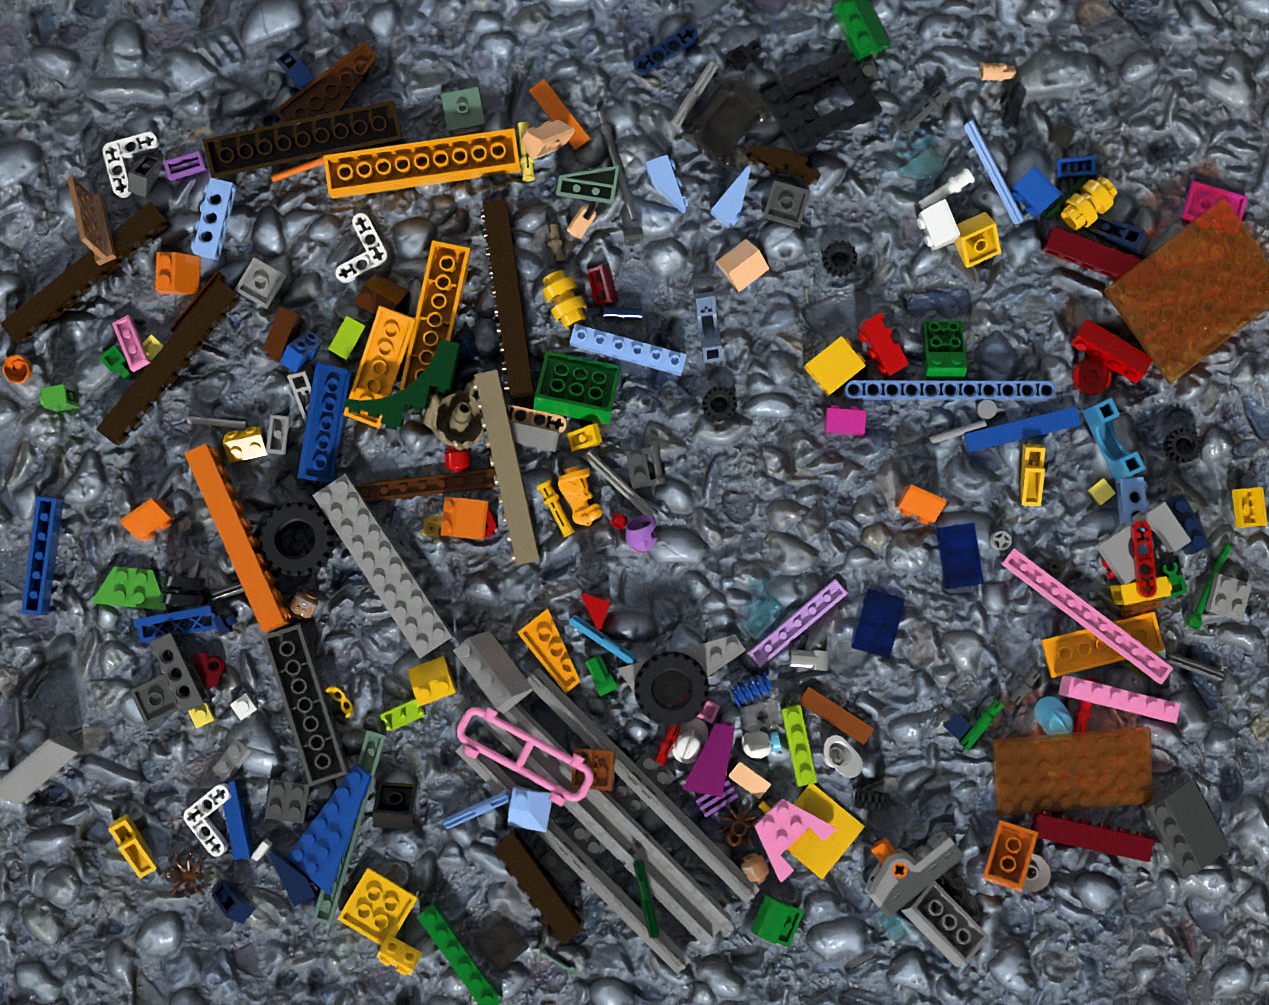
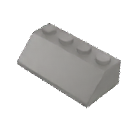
M490 631L467 638L453 650L494 707L502 714L506 713L534 690Z
M936 881L932 882L901 909L911 922L955 967L967 965L989 936Z

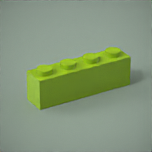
M796 704L780 708L796 785L800 787L817 783L801 705Z

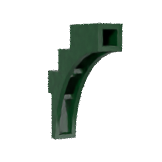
M440 339L430 364L418 379L393 395L379 399H346L344 407L354 414L360 415L361 412H366L368 417L377 419L382 416L381 423L385 425L386 429L397 431V427L403 428L407 406H410V410L421 412V409L426 410L432 387L435 392L439 393L451 391L461 345L456 342Z

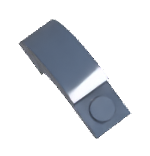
M714 291L695 294V309L703 361L706 363L723 360Z

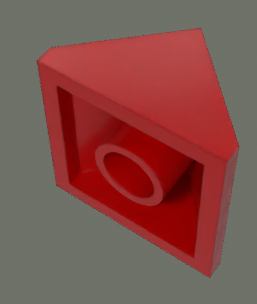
M583 593L581 597L597 630H600L611 602Z

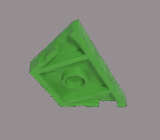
M114 566L92 600V603L168 610L167 604L160 603L162 589L158 584L155 570Z

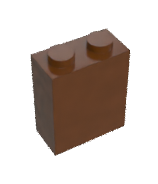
M279 307L262 351L267 353L266 357L280 363L287 345L298 338L305 321L299 314Z

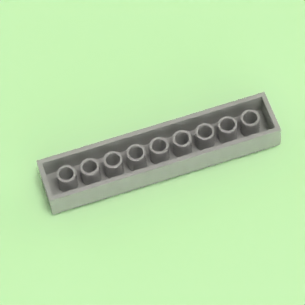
M344 474L315 493L313 497L419 659L454 637L350 476Z

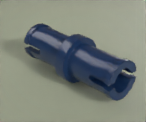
M604 306L603 319H620V321H624V319L641 320L642 308Z

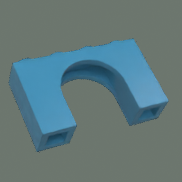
M1112 398L1082 411L1114 480L1130 477L1146 469L1138 452L1129 453L1122 446L1116 435L1113 419L1120 416Z

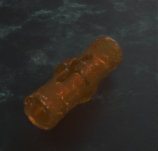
M1156 598L1122 605L1120 610L1124 612H1121L1123 618L1138 613L1142 615L1146 611L1162 608V603L1159 604L1158 602H1161V600Z

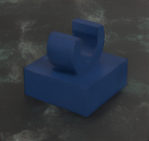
M218 615L212 618L221 636L233 632L230 626L238 622L234 615L227 618L224 615Z

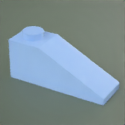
M749 166L745 168L711 209L710 214L727 228L731 224L735 225L741 218L739 214L751 170Z

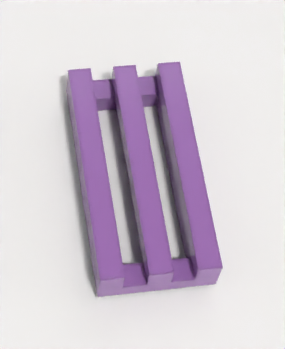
M199 150L163 161L168 179L172 181L207 170L202 158V152ZM198 157V160L189 163H184L172 168L169 167L170 165ZM199 164H200V166H197V167H194V168H191V169H187V170H184V171H181V172H177V173L171 174V173H173V172H176V171H179V170H183V169H186V168H189V167L196 166V165H199Z
M729 780L725 782V787L728 786L729 789L724 791L723 797L729 793L733 795L706 811L707 807L723 797L716 796L704 805L701 802L711 795L704 794L695 800L705 817H708L739 797Z

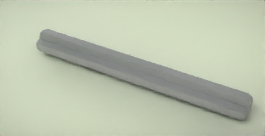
M589 450L584 455V459L644 515H651L654 519L658 517V513L595 453Z

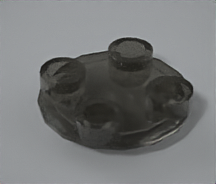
M946 871L935 881L961 906L962 902L966 899L967 884L957 873Z

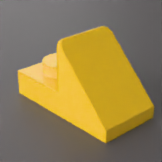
M598 423L567 433L571 452L598 446L602 442Z

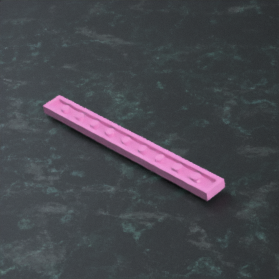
M1015 548L1012 549L1002 562V565L1159 684H1162L1173 670V667Z

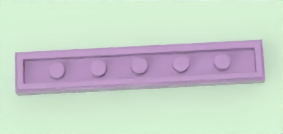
M835 578L747 654L761 668L846 596L848 592Z

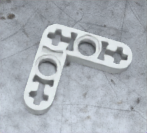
M145 132L109 142L103 147V156L112 189L119 197L126 198L131 194L128 191V170L125 159L156 150L159 146V140L153 133ZM148 138L154 140L151 142L150 146L146 143L148 142ZM130 142L136 144V148L132 152L126 150V146ZM111 148L117 150L114 152V156L120 161H114L113 156L108 154L111 152ZM120 165L122 172L119 175H114L113 168ZM118 180H121L122 184H123L125 187H127V188H124V192H123V193H122L120 190H118V189L121 188V184H120V182H119Z
M364 213L356 214L353 217L352 223L367 252L337 267L336 277L343 283L357 279L384 265L388 260V254L368 216ZM360 218H362V220H366L364 222V225L366 226L367 231L365 232L361 225H357L359 223ZM372 234L375 236L373 244L365 242L367 235ZM375 247L377 248L380 254L384 253V255H382V260L380 261L377 258L374 259L376 257V253L373 250V248ZM365 260L367 267L364 270H359L357 268L358 261ZM353 264V268L356 270L357 273L354 274V272L351 271L347 274V278H345L344 276L340 277V275L342 274V270H351L352 268L350 267V265Z
M221 783L214 787L184 812L185 822L212 856H220L228 848L227 841L208 817L230 799V788L226 783ZM224 789V795L217 799L215 796ZM205 799L212 802L211 809H207L204 806ZM200 810L201 813H199L194 819H192V813H195L196 811ZM203 826L209 828V836L203 835L201 830ZM219 843L221 847L216 850L215 846Z

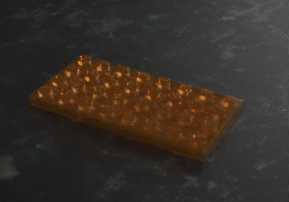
M1149 727L993 740L995 809L997 816L1040 813L1041 810L1052 812L1152 802L1151 729Z

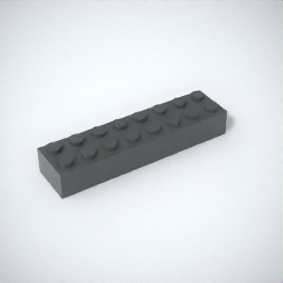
M298 624L262 636L309 786L348 774L351 770L305 624Z

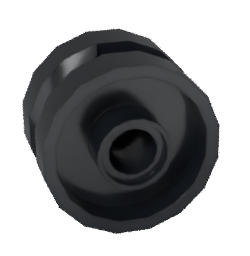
M162 576L161 586L168 588V590H173V592L160 593V603L173 604L172 606L191 607V605L204 606L205 596L192 592L205 589V578Z

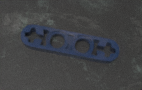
M686 25L638 57L634 62L635 73L639 76L648 75L688 48L697 40V29L692 25ZM686 31L689 33L693 32V38L686 37L684 39L685 44H682L681 39L686 36ZM677 41L679 47L676 50H672L668 46L669 42ZM660 51L663 53V58L655 60L652 56L653 53ZM647 57H649L651 63L646 64V70L638 69L639 63H647Z

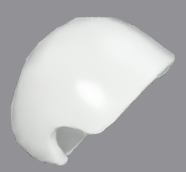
M751 731L745 733L742 737L743 751L752 758H763L769 755L772 749V741L769 740L768 734L764 732Z

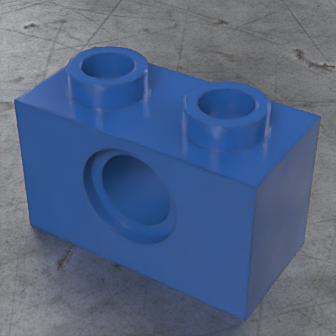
M307 330L287 345L280 363L294 373L298 372L316 357L323 341Z

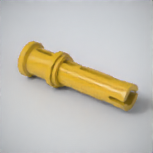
M550 479L536 486V489L540 491L544 499L543 503L549 506L563 537H566L575 531L558 501L559 495L555 493Z

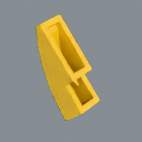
M1023 444L1021 505L1041 506L1046 449L1043 445Z
M125 814L111 822L108 830L119 844L118 849L137 876L142 878L156 870V863L129 815Z

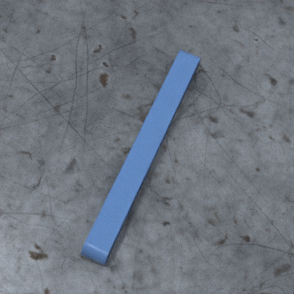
M853 380L845 385L843 393L850 400H1047L1055 395L1056 386L1050 381ZM852 385L857 388L858 392L856 395L849 393V386ZM868 386L876 388V395L869 394ZM888 386H893L896 389L895 395H890L887 392ZM907 386L914 387V395H909L907 393ZM926 386L933 387V395L926 393ZM946 386L952 387V395L946 394ZM965 386L972 388V395H967L964 392ZM984 386L991 388V395L984 393ZM1004 386L1010 388V395H1005L1003 393ZM1023 386H1027L1029 388V395L1023 394ZM1042 386H1046L1049 389L1048 396L1042 393Z

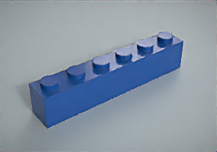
M37 496L21 613L49 615L64 503L62 499Z

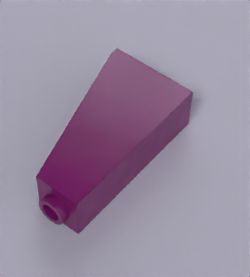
M720 721V724L715 723L684 784L683 790L723 797L735 727H732V723Z

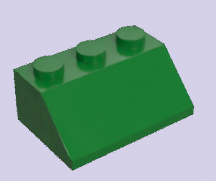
M842 0L834 4L832 13L856 62L891 46L869 0Z

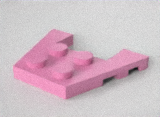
M784 799L775 804L754 825L776 876L781 883L794 871L781 857V854L810 827L822 841H825L836 830L834 826Z

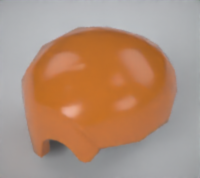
M14 354L9 356L4 361L2 367L4 376L9 382L17 384L26 382L33 373V364L23 355Z

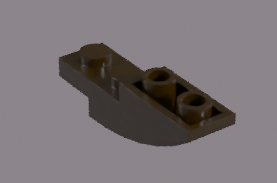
M751 146L747 149L746 155L750 161L756 164L758 162L763 164L764 168L772 173H779L783 167L787 173L793 176L795 174L800 176L801 180L809 185H816L821 176L820 173L806 166L807 157L803 155L797 156L796 152L772 146Z

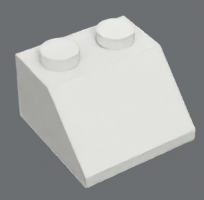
M946 199L919 213L917 219L918 226L924 230L926 235L924 236L925 243L928 247H931L932 251L953 243L960 236Z

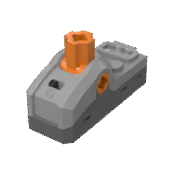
M943 831L933 835L927 841L926 846L918 847L913 856L904 850L895 849L885 837L876 842L870 849L879 862L873 869L864 890L887 918L965 856Z

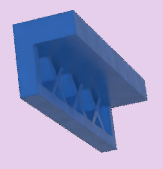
M205 606L133 620L134 627L139 629L141 642L152 641L168 634L162 630L166 622H171L176 626L173 631L178 630V628L182 631H179L180 635L218 629L213 619L212 626H204L200 623L204 615L211 614V618L216 617L215 606ZM187 618L195 622L190 630L180 626ZM151 625L157 629L152 637L145 638L144 626Z
M240 779L222 782L229 785L231 793L230 799L223 803L234 861L250 859L255 851ZM224 789L220 792L221 796L225 793Z

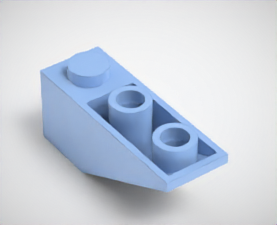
M668 155L646 161L645 167L651 184L682 214L685 213L688 203L685 195L682 196L679 189L682 186L679 177L675 178L673 171L676 169L673 160H669Z

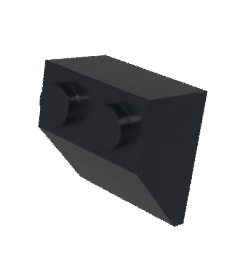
M378 782L373 808L374 828L413 830L416 815L417 784Z

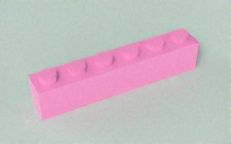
M1062 676L1058 693L1059 695L1172 723L1177 722L1180 704L1071 676Z

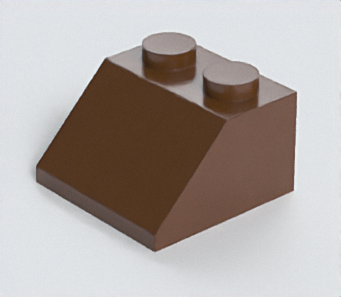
M375 273L362 287L354 303L376 316L379 306H384L398 312L409 291Z

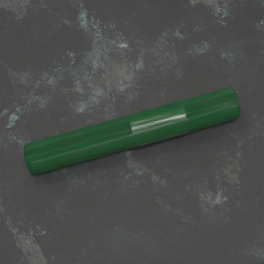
M636 860L633 862L648 934L650 938H657L660 933L644 861Z

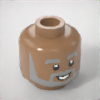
M305 589L296 592L289 604L292 615L300 620L312 617L318 606L317 596Z
M751 853L743 858L741 868L750 882H756V884L764 882L770 869L763 855Z

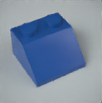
M1036 166L1010 190L1013 198L1017 202H1021L1025 206L1026 212L1035 218L1062 194Z

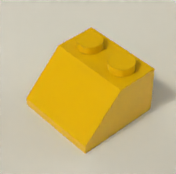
M986 212L957 224L960 236L954 241V244L966 268L1001 253L996 222Z
M445 655L408 669L412 690L419 707L458 692Z

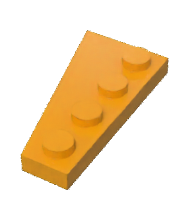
M547 608L517 633L566 694L581 681Z

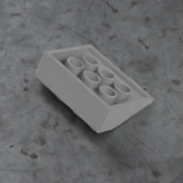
M69 734L49 738L0 780V799L16 805L28 804L36 797L34 794L38 790L43 791L51 784L49 781L53 777L58 778L66 771L64 768L68 764L73 765L80 759L79 755L83 750Z

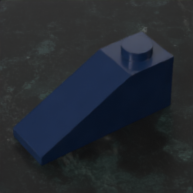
M1097 214L1098 219L1088 228H1084L1085 231L1125 252L1136 254L1139 257L1149 241L1145 230Z
M276 849L268 854L294 907L315 897L319 893V886L291 860Z

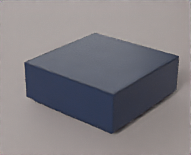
M956 712L943 727L957 740H960L972 726Z

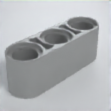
M511 422L516 444L556 452L560 433Z

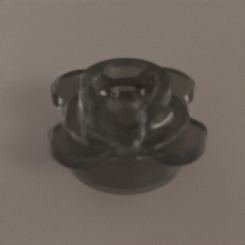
M1052 555L1050 560L1043 563L1042 567L1050 576L1057 578L1058 574L1066 569V564L1062 563L1057 555Z

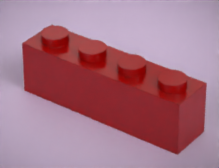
M1086 319L1078 327L1070 343L1079 351H1083L1094 360L1103 363L1111 370L1118 372L1134 383H1137L1145 376L1153 360L1151 356L1089 319Z

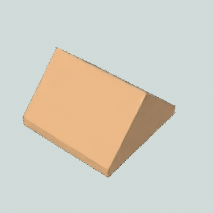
M747 239L716 261V264L738 292L769 270L760 250Z

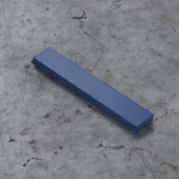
M1075 406L963 435L968 453L1079 426L1081 422L1077 407Z

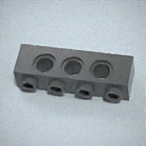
M175 630L150 642L152 645L151 650L160 662V669L168 679V686L176 696L177 706L182 709L183 713L208 702L210 697L179 631ZM168 650L173 653V658L169 657ZM176 668L181 670V676L177 674ZM185 685L190 689L189 694L184 689Z

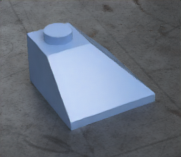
M514 786L507 825L546 832L552 801L548 799L551 792Z

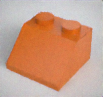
M156 252L155 291L167 295H197L200 292L201 257L177 252Z
M911 484L904 488L896 508L900 510V514L907 517L913 515L918 517L917 521L928 525V523L936 521L947 500Z
M445 497L440 535L484 540L488 501Z
M150 498L119 521L137 540H145L147 542L156 536L155 533L160 529L165 530L172 525L171 521L175 518L163 500Z

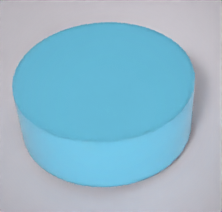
M778 731L771 732L773 751H781Z

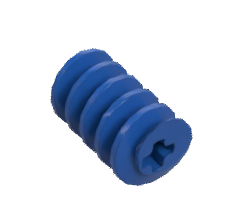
M765 671L763 672V678L756 674L755 681L748 677V684L741 680V686L735 682L734 689L730 687L738 707H741L742 700L747 705L748 698L755 702V695L763 699V692L770 696V690L772 689Z

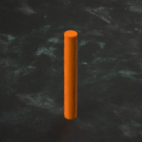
M321 156L272 174L271 178L273 182L320 166L324 164V158Z

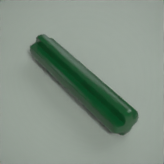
M1081 177L1043 211V216L1047 220H1051L1065 208L1064 203L1075 193L1080 194V188L1089 180L1086 177Z

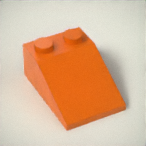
M1000 820L983 880L1022 892L1038 832Z

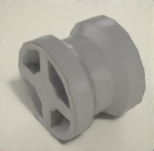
M997 531L990 536L989 543L995 550H1005L1010 547L1012 539L1009 533Z

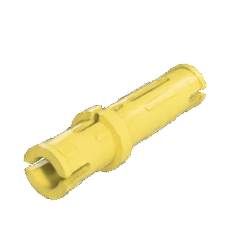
M520 122L518 123L521 158L519 160L520 164H522L523 181L535 180L533 166L535 159L531 160L521 142L525 131L530 128V123Z

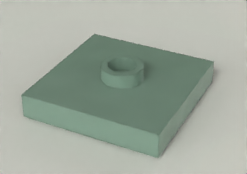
M478 87L441 94L448 133L486 125Z

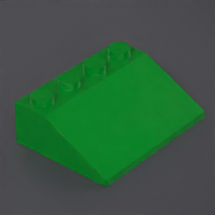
M546 350L534 397L533 410L609 425L621 366Z

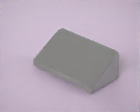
M270 414L266 453L286 455L290 416Z

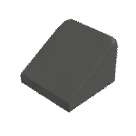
M641 227L623 230L624 242L626 244L641 242L644 239Z

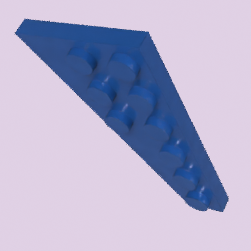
M360 764L354 765L287 856L328 895L332 894L335 878L338 877L342 858L345 857L354 831L353 827L356 818L359 817L362 801L366 797L373 777Z

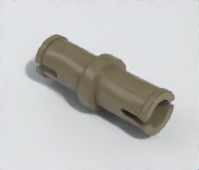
M547 225L546 230L549 240L547 245L551 250L552 263L555 265L564 263L565 260L561 247L563 242L559 237L558 225Z

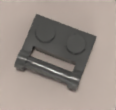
M660 445L625 451L632 489L666 484L659 456ZM650 453L656 477L654 480H650L646 454Z

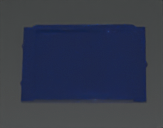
M975 523L955 524L953 526L936 528L945 589L984 584Z
M867 588L851 648L889 658L905 599L897 597V595H890Z

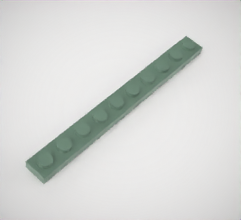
M371 730L366 732L357 764H360L373 777L366 797L362 801L359 817L356 818L345 857L342 858L338 877L335 878L332 894L328 895L321 889L313 921L332 925L387 736L385 734Z

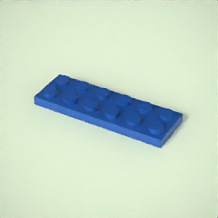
M316 363L297 478L328 484L334 481L344 418L343 414L345 411L344 404L347 399L351 370L324 363Z

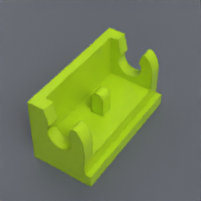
M346 316L328 351L347 360L365 325Z
M416 699L380 715L381 719L386 723V729L390 731L426 716L423 707L418 706Z

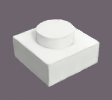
M245 693L230 704L240 720L245 719L258 709L248 693Z

